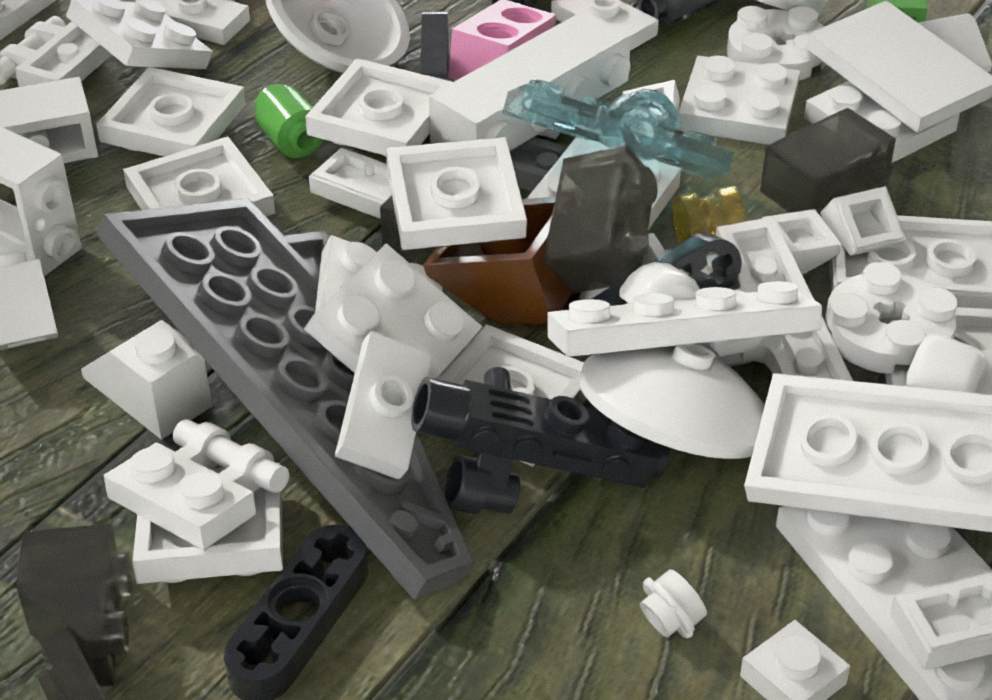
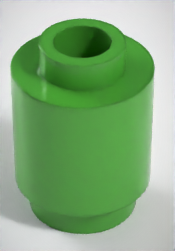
M273 84L260 92L254 106L256 122L285 156L290 158L306 157L316 151L324 141V139L307 135L305 116L314 106L297 88L283 84Z

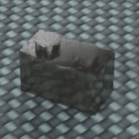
M847 107L767 145L765 148L760 192L789 213L815 209L821 217L820 212L833 198L880 188L888 184L892 173L891 163L896 138Z
M627 144L563 159L543 261L574 293L623 285L629 275L642 266L643 256L648 251V227L652 203L655 202L658 193L657 181L652 170L642 163Z

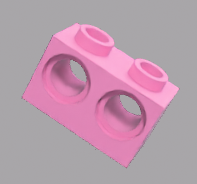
M500 0L452 28L448 78L458 80L555 27L556 14L511 1Z

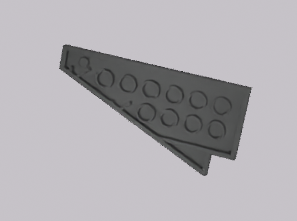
M249 198L104 214L96 232L99 239L410 596L415 600L462 582L474 561L417 433L415 434L408 470L399 480L335 457L355 373L304 330L315 314L321 254L330 236L324 230L283 235Z

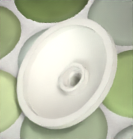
M266 0L269 13L283 37L309 60L343 74L356 58L394 67L401 60L409 45L410 32L408 22L396 0Z
M695 343L599 353L591 355L584 362L579 377V385L583 394L601 413L629 431L661 445L695 455L723 459L752 457L765 405L735 370L714 358V352L708 347Z

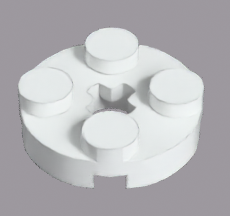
M746 6L738 11L737 21L729 29L727 55L733 61L760 65L775 63L788 69L800 70L799 80L811 77L813 67L820 64L822 70L827 65L806 49L809 33L825 26L818 22L819 15L817 11L809 7L797 6L787 11L778 9L765 10L757 6Z
M876 262L867 265L862 275L846 279L832 291L828 299L825 323L832 332L831 336L841 356L847 361L873 372L894 374L896 364L909 365L912 363L919 345L927 335L941 334L954 339L957 326L955 316L957 298L946 289L936 288L924 280L902 274L892 264ZM891 319L893 321H891L889 324H886L879 320Z

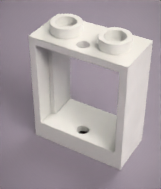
M0 126V183L13 189L17 203L16 207L0 199V256L24 252L27 261L40 259L45 276L82 248L63 157L61 153Z

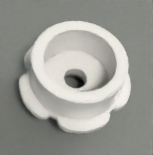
M671 569L656 581H653L650 577L644 580L643 589L648 597L640 602V607L652 626L667 638L675 631L684 638L692 637L693 631H695L694 625L707 616L706 607L693 587L680 574Z

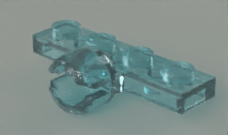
M532 79L529 81V84L526 83L507 92L502 114L576 138L600 142L607 146L614 156L625 162L641 163L655 159L659 162L679 167L681 172L703 179L719 177L730 173L735 152L715 146L717 139L704 133L685 131L683 135L672 132L681 129L682 122L672 101L657 90L643 88L617 97L612 103L593 97H583L581 101L563 96V88L557 84Z

